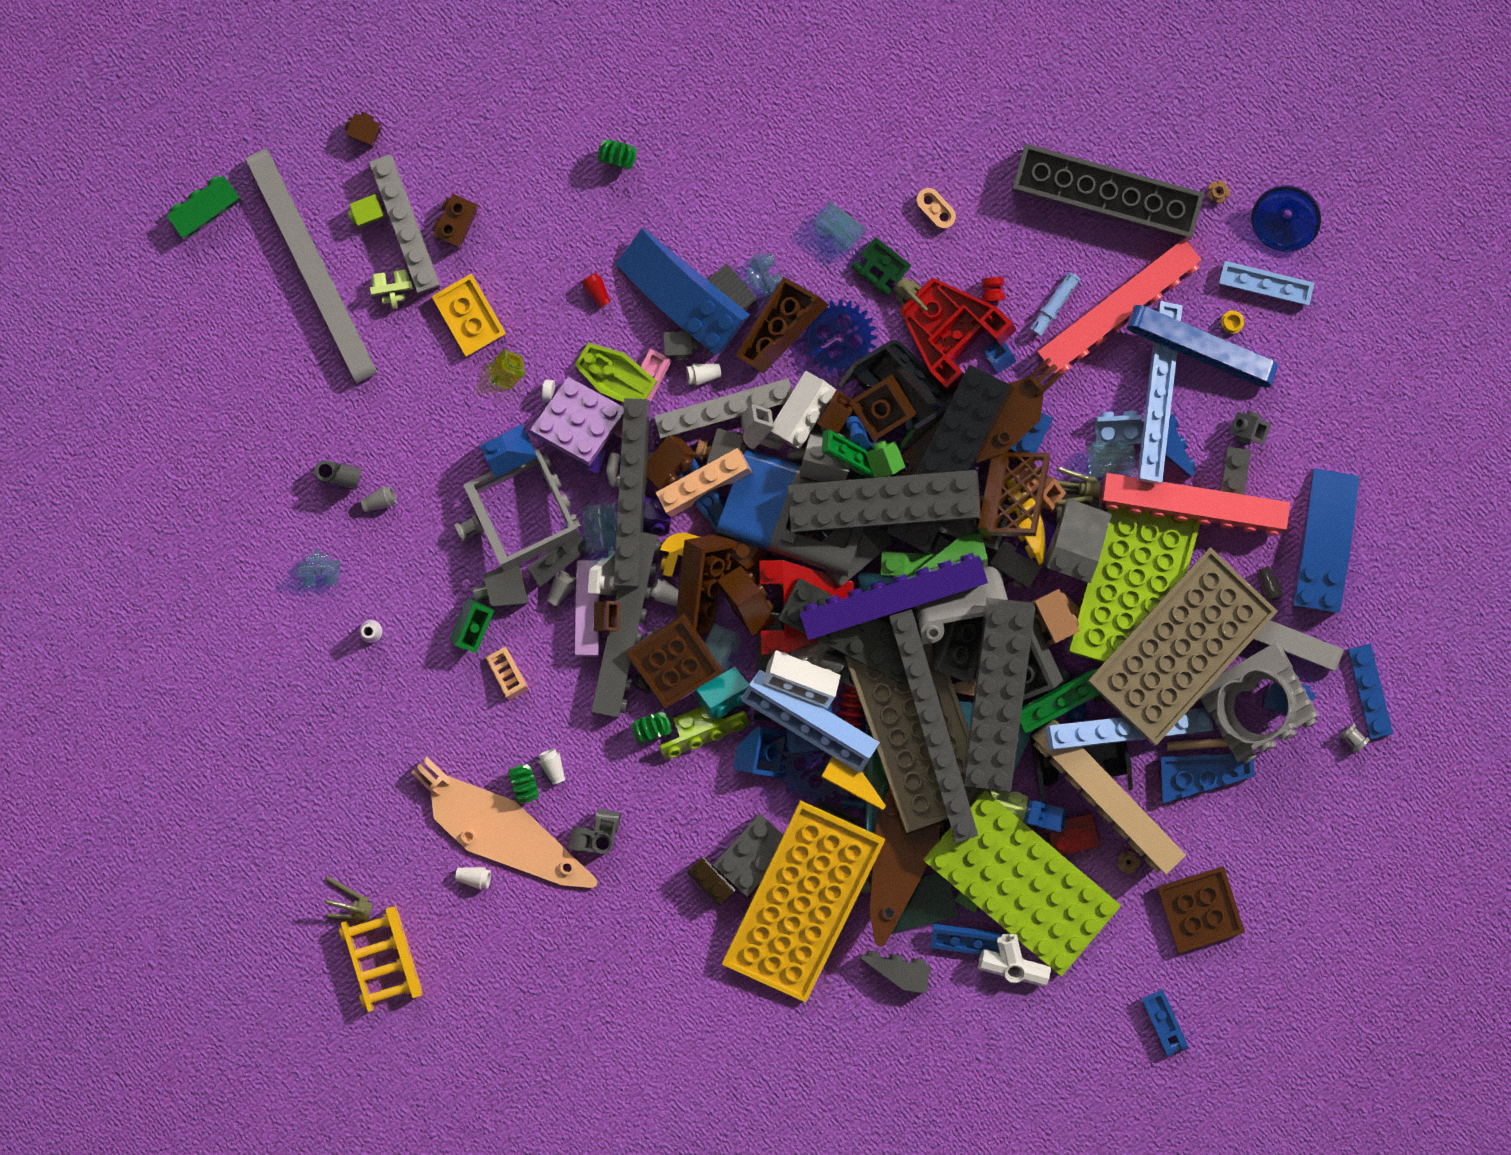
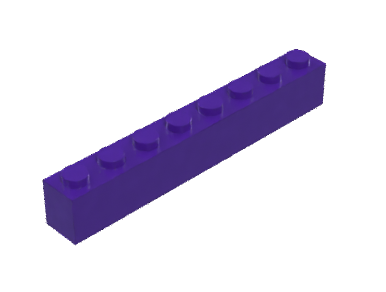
M973 552L960 556V561L952 563L951 559L937 563L938 567L931 570L928 567H923L915 570V575L909 577L906 574H901L893 577V582L884 584L883 581L870 584L871 589L865 591L857 588L848 591V596L839 598L838 595L826 598V603L817 605L816 602L802 606L803 610L799 611L807 639L810 640L987 584L988 581L979 555L974 556Z

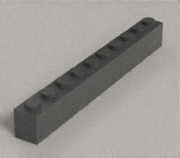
M908 610L891 615L889 619L955 842H960L977 837L978 832L913 612Z

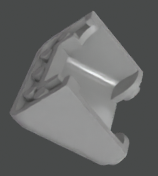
M983 567L988 581L987 584L911 607L922 645L937 642L944 635L943 623L984 616L986 598L1008 600L1000 572L994 567Z

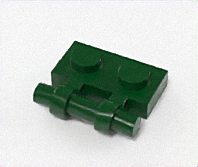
M875 237L861 254L867 260V263L862 266L856 261L851 269L858 273L857 276L861 280L864 278L873 285L875 291L878 293L882 292L885 296H888L893 289L886 285L887 281L891 279L898 284L912 265ZM873 266L884 274L881 279L870 272Z

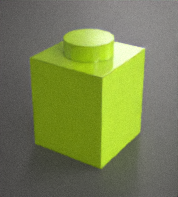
M376 194L349 204L351 210L348 211L351 222L352 224L357 223L359 228L386 218Z

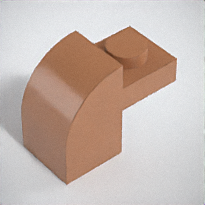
M1034 463L1029 465L1034 471L1038 469ZM1025 468L1016 476L1022 481L1031 473ZM1047 476L1041 506L1053 510L1057 506V502L1066 494L1053 477ZM1034 478L1026 486L1029 490H1033L1039 485V481ZM1023 488L1020 489L1021 493L1026 492Z

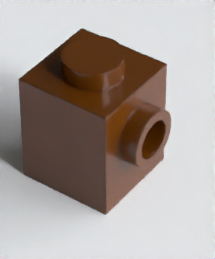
M361 112V115L354 113L353 118H348L344 130L347 131V137L374 148L382 125L373 121L374 116Z

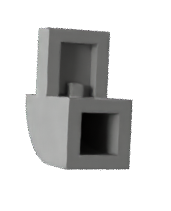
M751 403L741 416V427L745 444L751 449H755L761 444L779 450L783 446V439L771 432L774 428L771 410Z

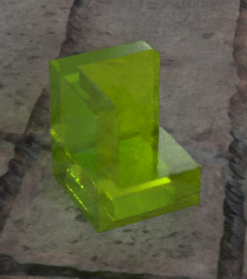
M504 349L488 366L491 383L507 389H511L526 374L523 356Z

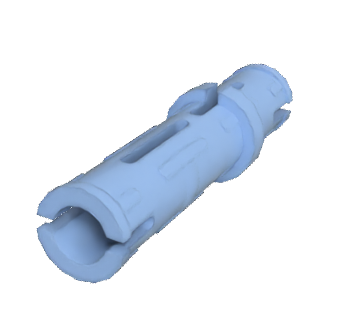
M1071 272L1067 273L1045 307L1042 306L1040 309L1041 313L1029 328L1033 333L1042 337L1046 328L1052 320L1055 321L1060 308L1081 281L1079 277Z

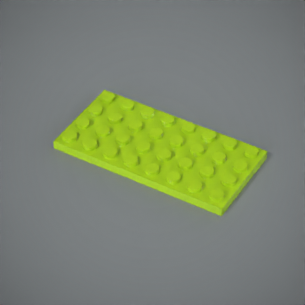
M1119 508V510L1107 509L1106 512L1111 513L1110 522L1091 583L1087 582L1077 617L1079 632L1072 635L1068 653L1102 663L1107 660L1188 571L1200 526L1197 520L1178 521L1174 519V516L1169 515L1159 518L1151 516L1150 512L1142 511V514H1134L1128 512L1129 509Z
M982 789L970 803L978 836L955 842L950 827L923 860L1010 934L1017 935L1018 940L1062 977L1121 905L985 789Z

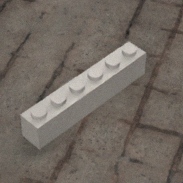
M389 154L370 161L371 169L417 292L421 295L441 287L393 156Z
M789 378L654 417L662 440L666 439L668 435L676 436L740 418L751 403L767 409L783 406L790 397L792 389Z

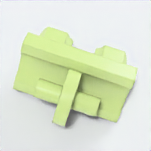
M406 269L394 271L396 282L394 284H387L385 273L373 274V287H370L371 295L377 296L390 293V296L382 297V303H391L393 309L398 308V301L406 300L405 293L396 295V292L414 290L413 282L410 281Z

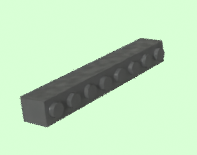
M624 398L614 585L640 587L650 401L648 399Z
M643 532L640 587L618 586L615 602H620L619 631L608 632L591 712L620 717V713L625 714L627 700L623 699L625 690L630 691L632 677H628L630 668H635V665L626 654V650L641 640L642 632L638 631L639 623H644L647 609H643L644 600H649L652 587L648 586L649 577L654 578L657 565L653 563L654 554L659 555L662 542L658 541V535Z

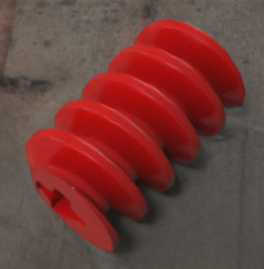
M843 685L842 688L847 690L848 693H843L840 697L846 701L838 703V706L843 711L836 712L835 715L854 727L863 726V723L858 718L865 716L860 711L862 707L855 688Z

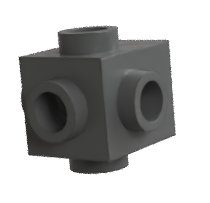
M1247 410L1246 414L1237 412L1229 434L1238 437L1237 442L1250 446L1251 442L1264 445L1271 423L1261 419L1260 414Z

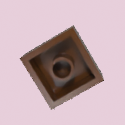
M892 374L849 401L873 441L917 414Z
M739 566L717 580L732 611L752 636L776 622L772 614L775 610L768 599L765 600L767 596L766 591L761 584L756 585L757 581L750 571L746 573L742 566Z

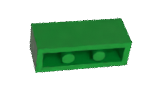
M224 175L213 177L207 182L208 186L202 191L200 189L195 190L188 196V201L183 204L179 202L169 209L171 213L167 217L184 240L189 239L242 201Z

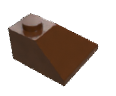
M736 540L738 542L736 550H732L729 558L732 561L730 570H726L724 576L742 566L746 573L750 571L757 581L756 585H759V561L774 559L758 547Z

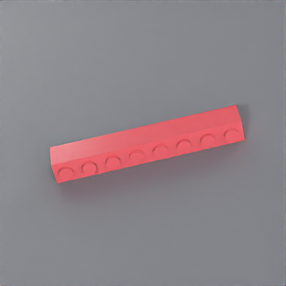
M1184 238L1041 348L1036 354L1043 362L1048 357L1052 360L1047 368L1053 364L1058 367L1053 375L1059 371L1064 373L1071 367L1069 362L1075 358L1079 361L1090 353L1087 348L1093 344L1098 347L1107 340L1106 334L1113 329L1116 333L1125 326L1124 320L1131 315L1134 305H1144L1148 301L1151 304L1155 303L1163 296L1161 291L1166 287L1170 290L1181 282L1179 277L1185 273L1189 276L1200 268L1197 264L1201 261V258Z
M1106 473L1103 477L1100 505H1106L1105 508L1109 510L1125 508L1129 509L1128 512L1142 514V511L1150 512L1151 516L1159 518L1169 515L1174 516V519L1178 521L1194 519L1197 520L1198 524L1211 525V522L1219 523L1222 528L1233 529L1234 526L1243 527V531L1246 532L1262 530L1271 536H1279L1280 533L1283 534L1287 530L1290 502L1167 482H1162L1158 485L1139 481L1136 477Z

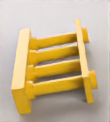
M396 905L386 908V914H383L381 918L349 927L348 920L341 923L342 927L339 928L342 941L347 942L362 991V994L359 995L363 1008L367 1007L368 1012L374 1010V1002L406 992L411 994L412 998L423 995ZM383 926L391 927L393 936H390L389 940L356 949L352 936ZM391 948L394 950L398 949L400 958L396 962L363 972L359 958ZM399 970L400 972H405L407 980L404 981V984L370 994L366 980Z

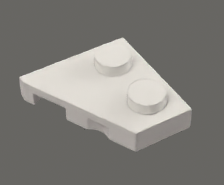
M610 550L608 558H601L597 565H594L589 570L588 593L616 596L618 586L614 585L615 551Z

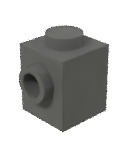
M686 331L664 332V353L666 357H674V361L688 360V356H693V350H697V340Z

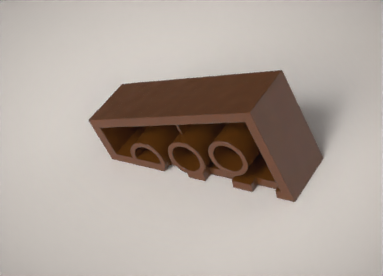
M783 276L735 356L745 364L764 374L829 304L816 294Z
M719 534L684 540L675 619L685 614L699 635L710 633L719 605L716 603L718 595L723 592L717 580L724 576L726 570H730L732 561L729 558L732 550H736L738 542Z

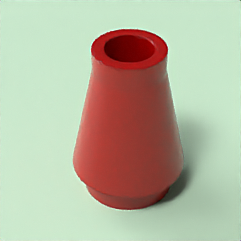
M597 272L581 281L582 289L595 301L599 308L611 302L602 276H599Z

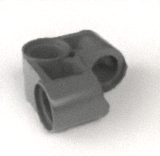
M324 460L316 465L315 474L318 479L324 482L356 490L362 469L344 463L339 464ZM324 464H328L332 468V474L327 478L319 474V469Z
M827 651L821 659L819 667L840 674V683L843 682L855 688L845 659L836 653Z
M598 808L594 830L572 825L568 848L599 854L610 852L614 847L621 812ZM600 837H606L609 841V846L605 850L600 849L597 845V840Z

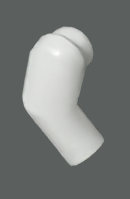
M609 453L606 467L609 483L613 487H619L620 475H617L620 455L617 453Z

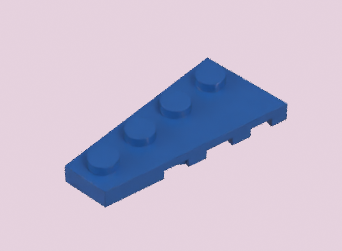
M1234 754L1160 757L1162 803L1255 776L1254 759L1245 764L1243 761L1237 762Z

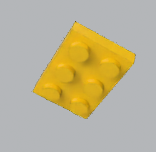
M472 273L431 296L466 357L506 335Z

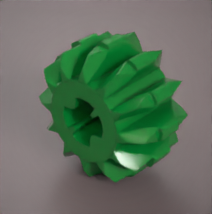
M610 139L602 140L597 152V159L600 163L627 170L633 168L637 157V149L634 146Z
M663 712L643 717L631 724L633 736L637 743L641 744L669 735L672 731L670 720L667 718L666 713Z
M520 764L509 769L508 775L516 801L522 804L538 799L539 793L531 767L528 764Z

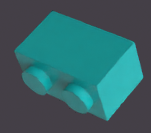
M733 667L697 688V700L713 721L718 717L725 716L733 708L745 704L741 699L749 684L738 669Z

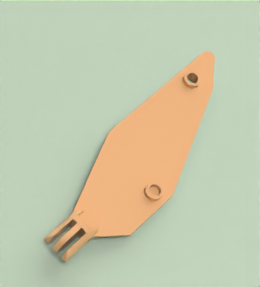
M427 756L423 759L426 765L421 762L417 765L421 773L415 769L410 772L431 792L434 819L467 851L560 885L594 888L597 885V879L516 801L447 776ZM568 863L571 865L572 869L567 871L564 869L563 865Z

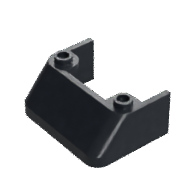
M890 340L856 360L838 385L843 387L856 379L862 387L869 389L891 374L893 375L917 413L903 424V429L907 436L898 446V449L901 451L919 440L944 416L953 397L904 344L897 340Z
M1037 728L1030 733V744L1040 802L1043 803L1045 802L1044 786L1055 784L1059 779V771L1049 762L1050 756L1046 758L1033 746L1036 741L1031 736L1039 729ZM1126 742L1083 747L1100 766L1104 765V769L1109 775H1125L1128 790H1133L1131 759Z

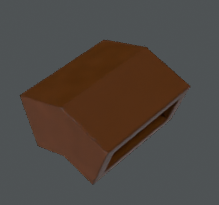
M594 602L593 631H619L620 602Z

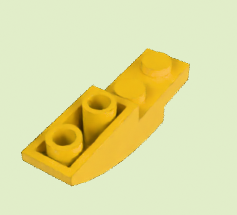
M1013 478L1005 483L1007 490L1016 485ZM1018 490L1013 496L1018 501L1027 492L1021 493ZM1007 498L1010 504L1013 503L1010 498ZM1030 498L1022 506L1029 510L1035 505V501ZM1019 507L1014 510L1017 517L1023 514ZM1040 514L1036 536H1018L1021 542L1026 541L1027 546H1025L1029 557L1031 559L1035 558L1039 565L1044 563L1046 551L1045 529ZM1027 518L1018 526L1030 529L1032 522Z

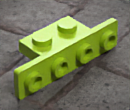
M701 706L673 718L680 737L660 745L659 748L665 760L676 758L683 752L698 749L705 743L719 740L732 732L741 731L749 726L750 722L745 711L725 719L718 717L712 721Z

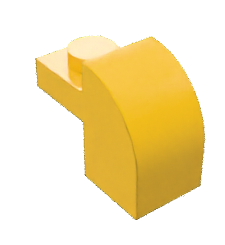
M676 533L664 541L660 550L669 552L668 557L663 556L660 569L664 570L663 575L673 577L678 555L683 556L684 540L698 538L699 536L689 533Z

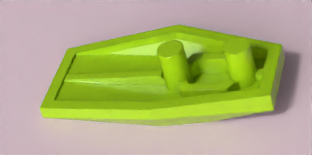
M589 342L575 363L577 369L600 393L623 403L624 398L647 399L658 382L625 353Z

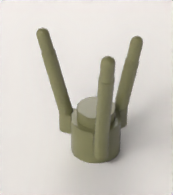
M905 277L893 288L897 293L894 297L902 307L906 304L904 299L909 301L912 298L923 311L928 310L915 295L921 287L914 280L910 282Z
M1057 467V471L1084 480L1080 481V483L1057 480L1061 486L1078 488L1079 495H1083V497L1069 499L1091 503L1093 498L1098 499L1100 481L1096 480V477L1086 476L1069 469ZM1067 499L1059 500L1057 503L1059 505L1066 504Z
M327 877L326 880L359 900H355L352 906L326 899V904L350 910L351 914H354L328 913L327 917L362 922V920L368 921L373 903L368 902L369 898Z

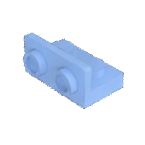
M1124 411L1123 416H1114V412H1101L1100 417L1095 418L1096 446L1141 444L1143 415H1137V411Z

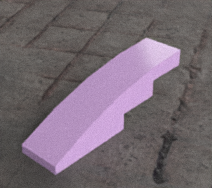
M577 560L575 656L598 657L599 632L593 631L594 602H600V594L588 593L589 570L594 565H597L599 560Z

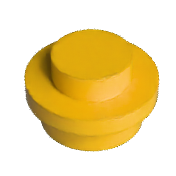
M1228 311L1221 318V326L1227 333H1238L1244 326V318L1237 311Z

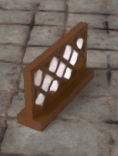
M1007 452L991 458L981 509V519H979L978 524L983 540H992L993 536H1036L1051 457L1049 453ZM1009 460H1019L1022 463L1014 470L1008 467ZM1036 460L1043 461L1042 466L1035 471L1029 466ZM1027 468L1031 474L1021 481L1016 475ZM1014 478L1018 484L1007 490L1004 487L1005 483ZM1036 478L1039 481V485L1030 491L1026 484ZM1023 488L1027 494L1017 501L1013 494ZM1010 498L1014 504L1003 510L1001 503ZM1032 498L1035 501V505L1026 510L1022 504ZM1019 507L1023 514L1013 521L1009 514ZM1005 517L1010 522L1005 528H997V523ZM1027 518L1031 520L1030 529L1018 526Z

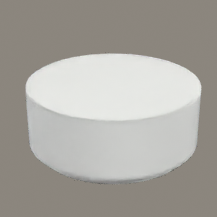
M546 379L542 387V401L550 403L555 396V380Z

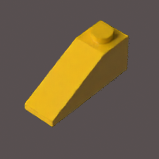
M831 757L821 778L876 808L884 810L886 805L863 772L859 773L835 757Z

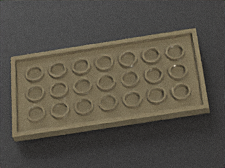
M1210 547L1086 682L1152 745L1156 746L1278 611Z
M934 643L923 644L922 646L963 781L969 729L950 676L934 670ZM844 656L871 736L880 742L876 750L905 833L947 819L948 816L907 677L901 684L848 656ZM964 786L969 805L982 789H985L992 795L990 789Z

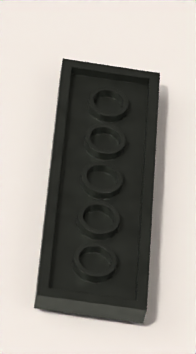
M798 578L777 620L806 635L799 611L803 610L802 606L816 602L817 605L826 603L825 599L834 595ZM878 618L813 638L901 684L906 678L892 626Z

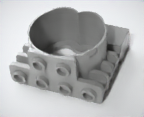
M1273 643L1223 672L1200 697L1208 713H1211L1214 718L1215 724L1219 727L1237 762L1243 761L1246 764L1257 757L1255 753L1259 751L1267 752L1277 746L1276 741L1283 739L1286 741L1297 734L1295 730L1302 726L1304 729L1317 723L1316 718L1320 716L1306 694V690L1302 687L1298 676L1293 671V666L1280 643ZM1268 679L1276 682L1285 691L1288 698V714L1283 725L1276 731L1269 734H1255L1245 729L1238 721L1235 713V700L1239 693L1253 691L1261 680Z

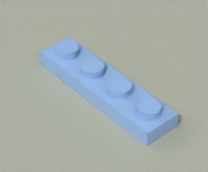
M1224 261L1218 284L1309 306L1315 283Z

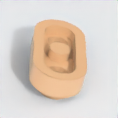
M925 188L919 192L917 205L938 228H950L956 219L953 208L932 188ZM927 196L933 200L929 205L924 203V198ZM942 213L948 215V220L945 222L939 218Z

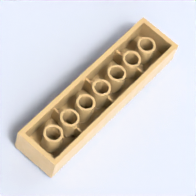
M1054 719L1043 724L1031 736L1036 741L1033 746L1046 758L1050 756L1049 762L1061 774L1067 773L1064 778L1078 791L1080 789L1083 790L1080 794L1093 807L1099 806L1096 811L1109 823L1112 821L1115 823L1112 826L1114 830L1125 840L1129 838L1128 844L1141 856L1146 855L1144 861L1157 873L1161 870L1167 875L1186 854L1083 747L1049 751L1045 727L1060 724Z

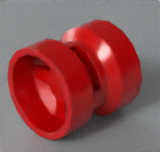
M1004 277L981 279V286L984 288L983 301L1000 302L1006 300L1002 289Z

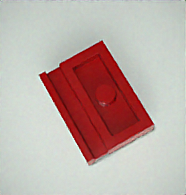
M1092 813L1067 818L1063 833L1048 830L1051 846L1061 855L1099 847Z

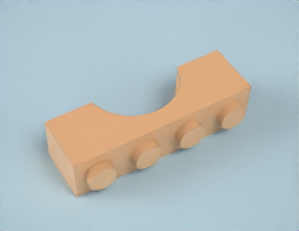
M736 448L657 491L656 494L665 512L673 517L691 507L698 498L711 490L723 485L733 484L753 472L743 453Z

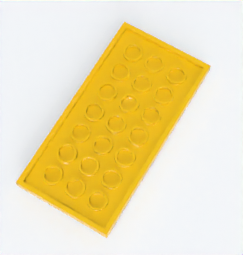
M800 800L724 956L722 965L803 1002H807L885 842V838Z

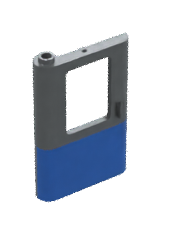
M747 448L744 457L753 473L733 483L717 526V534L848 577L865 528L853 529L846 548H839L788 531L786 529L790 518L788 485L818 483L820 481L799 476L801 465Z

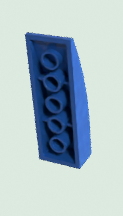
M641 228L616 263L655 305L714 355L725 350L750 316L749 313L644 228Z
M1313 469L1291 606L1333 613L1341 612L1360 476Z

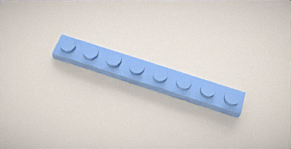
M1160 301L1157 304L1158 312L1181 321L1182 305ZM1153 342L1137 480L1159 485L1163 480L1177 351Z
M1206 708L1188 710L1165 737L1213 731L1211 714L1208 713ZM1124 717L1045 727L1049 751L1146 739Z

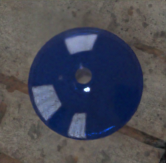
M1281 185L1270 188L1259 196L1253 206L1251 223L1256 236L1263 244L1277 251L1292 252L1306 247L1316 238L1321 226V211L1316 200L1307 191L1296 186ZM1289 210L1292 214L1286 215L1284 211Z

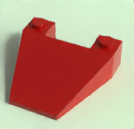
M933 277L915 294L928 308L927 311H923L912 298L900 309L931 374L950 394L958 388L964 376V372L953 361L985 331L1001 346L1016 331L1013 322L996 306Z
M759 561L760 584H783L784 605L798 578L834 596L838 595L839 598L848 596L847 592L854 590L852 581L848 580L839 588L828 574L788 561ZM784 624V630L761 631V654H774L776 650L788 653L819 641L815 639L808 640L805 634Z

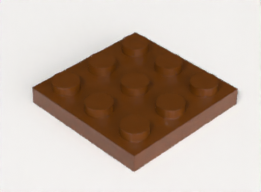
M685 614L677 617L626 650V654L664 708L669 707L723 672L722 667Z
M1224 866L1157 886L1178 953L1245 933Z

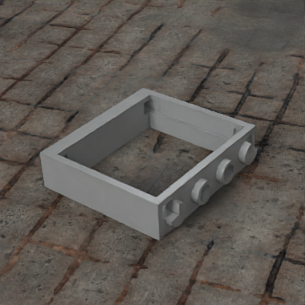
M539 449L535 450L538 458L497 478L491 471L464 484V488L504 571L580 535L577 527H580V523L575 513L570 515L567 509L571 504L566 494L561 495L558 489L562 485L557 475H552L549 470L552 464L547 454L542 455ZM539 464L568 528L507 556L479 493Z

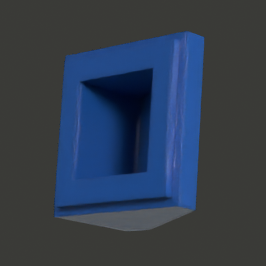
M994 342L982 350L996 373H1000L1016 362L1013 353L1005 342L1001 346Z

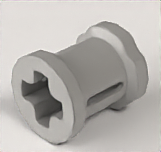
M473 514L472 518L460 524H454L463 542L479 532L481 534L484 533V529L476 514Z
M1354 723L1339 736L1340 739H1344L1353 748L1352 752L1354 754L1370 741L1368 737L1365 738L1356 729Z

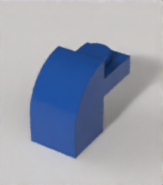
M1272 681L1265 690L1261 707L1286 713L1288 708L1287 695L1280 685ZM1301 684L1306 690L1309 699L1314 701L1316 692L1310 691L1311 686Z
M1029 800L1023 823L1063 833L1069 810Z

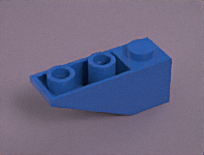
M1172 414L1169 419L1165 457L1187 476H1195L1194 471L1197 470L1192 457L1188 458L1185 449L1188 448L1183 435L1179 437L1176 429L1179 427L1176 416Z

